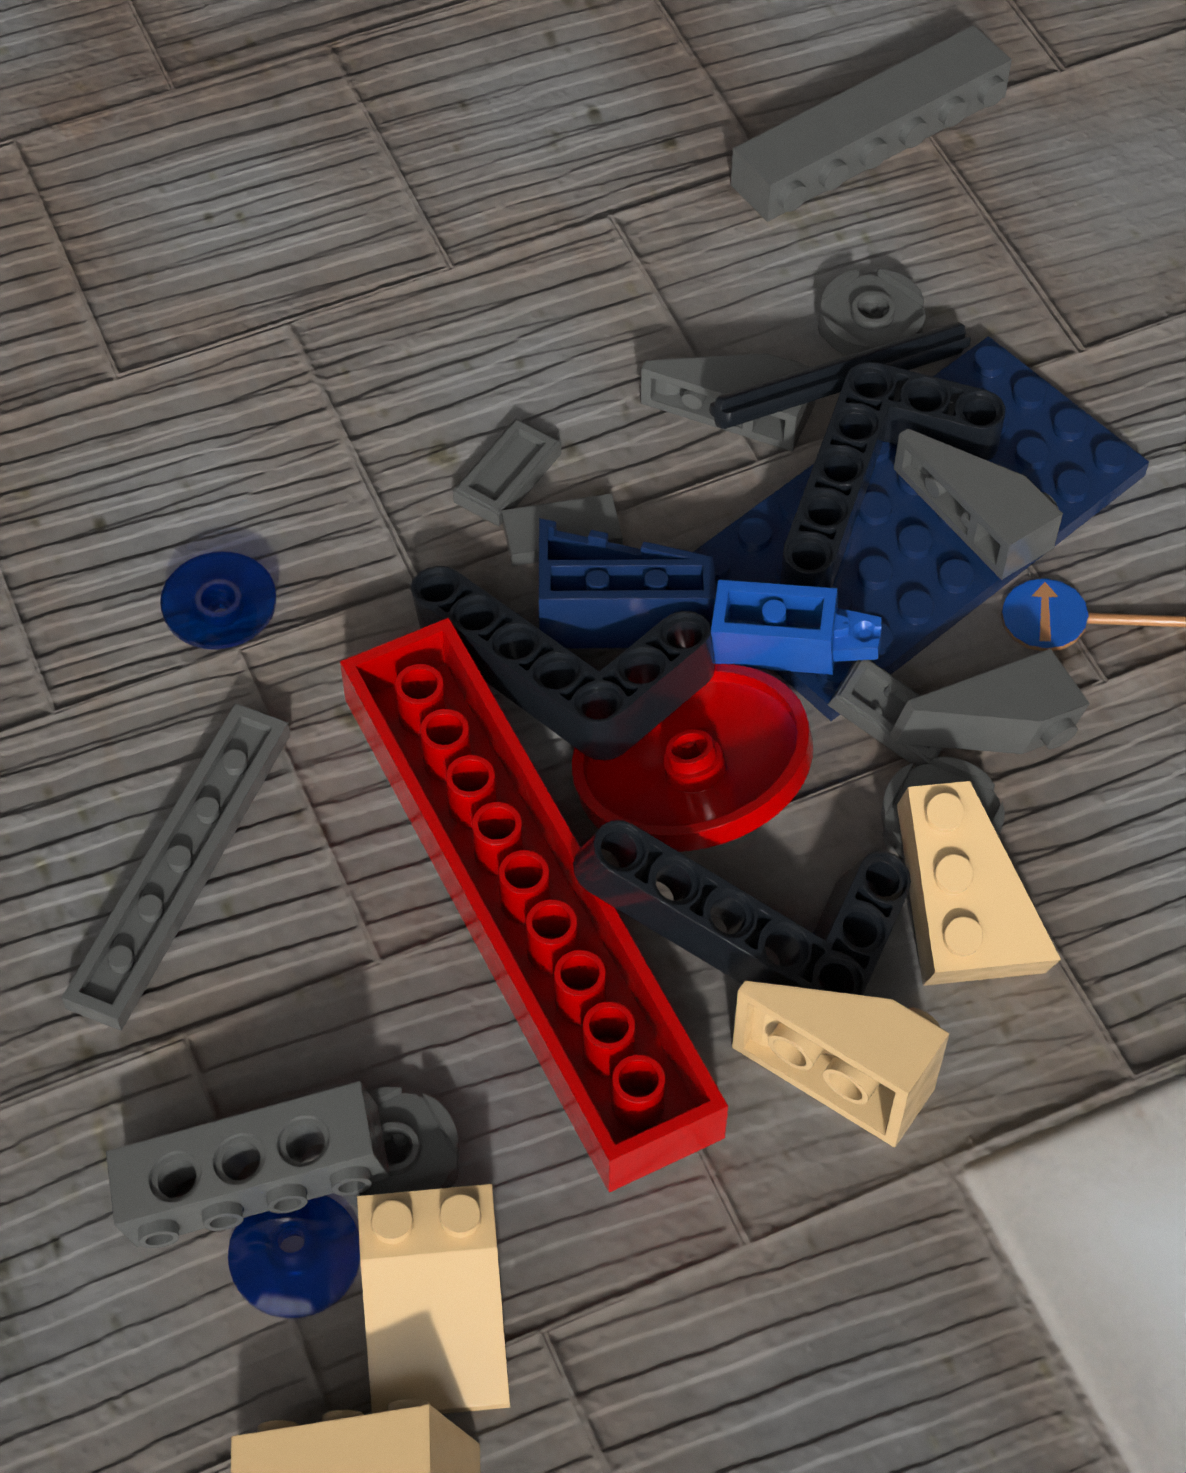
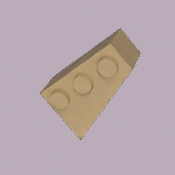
M963 781L908 787L898 802L897 809L905 865L909 870L911 879L909 893L923 986L1048 972L1061 958L971 782Z
M403 1399L388 1404V1411L364 1415L362 1412L355 1410H335L325 1413L322 1416V1422L299 1425L286 1420L261 1423L258 1425L257 1432L231 1436V1473H481L480 1443L438 1412L427 1401Z

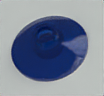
M223 551L202 554L180 565L167 579L160 598L161 612L169 630L183 642L203 649H226L251 640L268 625L274 615L277 603L273 579L259 562L243 554ZM218 609H227L222 612H215Z
M327 1195L307 1200L308 1202L303 1208L293 1212L273 1213L267 1211L245 1217L243 1222L235 1227L228 1248L229 1270L238 1292L254 1308L279 1318H303L328 1309L338 1302L350 1289L360 1267L359 1232L347 1210ZM291 1236H299L305 1240L302 1248L296 1252L289 1253L280 1248L282 1242Z

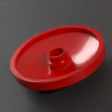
M715 664L714 675L705 686L619 757L606 761L594 760L574 748L572 776L583 810L598 829L603 824L612 820H623L637 826L678 852L693 851L738 839L766 824L779 814L797 795L807 778L813 759V738L806 711L800 699L786 684L763 671L735 664Z

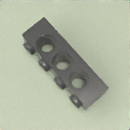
M361 1081L106 1151L114 1225L136 1247L142 1246L145 1248L169 1246L179 1240V1235L201 1229L211 1231L231 1229L240 1225L243 1222V1218L267 1211L273 1213L293 1212L303 1208L307 1204V1200L333 1193L340 1196L359 1194L368 1190L373 1182L390 1178L378 1106ZM324 1144V1148L318 1157L309 1162H301L304 1153L310 1147ZM260 1161L258 1169L252 1176L244 1180H238L245 1166L252 1162ZM196 1178L193 1188L187 1194L175 1198L177 1190L184 1182Z

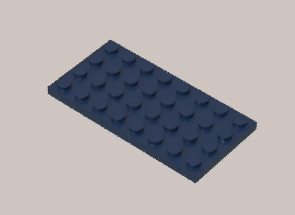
M989 336L933 376L988 390L1002 399L1006 408L999 447L995 456L988 461L1026 476L1041 492H1046L1054 499L1059 510L1063 513L1055 546L1146 475L1149 465L1148 460ZM883 442L832 588H837L838 608L881 617L882 639L878 659L871 661L889 674H893L1039 558L1001 580L894 470L897 445ZM814 464L693 551L694 553L714 557L716 592L718 580L780 584L784 544ZM854 661L834 662L833 675L774 671L826 718L833 721L840 714L827 704Z

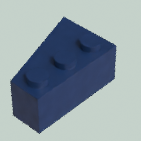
M539 518V630L563 647L629 648L664 618L681 611H691L703 615L711 628L716 598L714 557L643 541L641 549L608 542V533L591 530L588 537L558 531L555 521Z

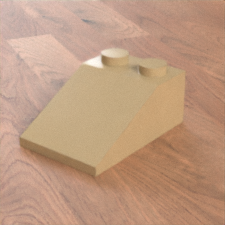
M744 981L737 995L732 1048L895 1148L935 1090L949 1033L943 1030L939 1023L927 1012L918 1008L908 1009L893 999Z
M492 1184L357 1196L360 1263L372 1413L388 1411V1404L403 1399L427 1401L441 1414L510 1408Z

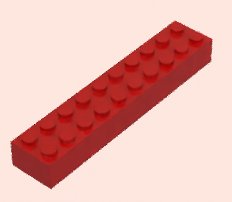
M446 618L340 661L345 700L608 1192L610 1193L725 1139L728 1104L615 907L591 894L579 884L574 875L573 862L576 853L581 848L450 619Z

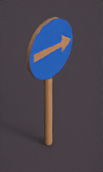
M1050 579L1029 580L1015 587L1005 598L1001 614L1004 628L1013 640L1028 649L1045 651L1050 648L1052 651L1062 650L1076 643L1085 632L1087 624L1186 627V616L1088 613L1085 600L1074 588L1061 581Z

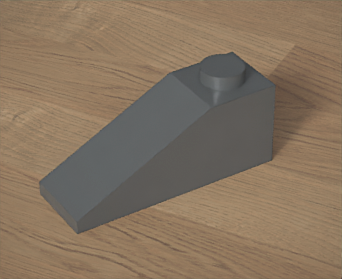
M768 353L645 360L641 368V404L717 427L714 417L710 414L709 407L712 402L716 401L718 396L807 369L810 366ZM815 400L723 430L793 452L815 406Z
M906 429L899 433L894 470L1001 580L1054 549L1063 513L1059 510L1054 499L1046 492H1041L1026 476L913 430Z
M1050 648L908 700L891 730L890 736L896 744L1024 754L1042 746H1046L1048 749H1055L1068 742L1077 733L1078 728L1076 724L1090 703Z

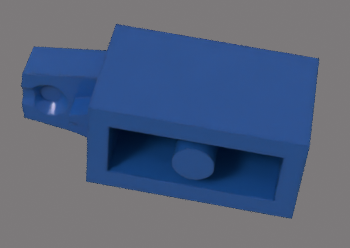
M718 580L711 626L715 664H735L754 669L833 675L834 662L876 660L879 658L882 639L881 617L838 608L837 588Z

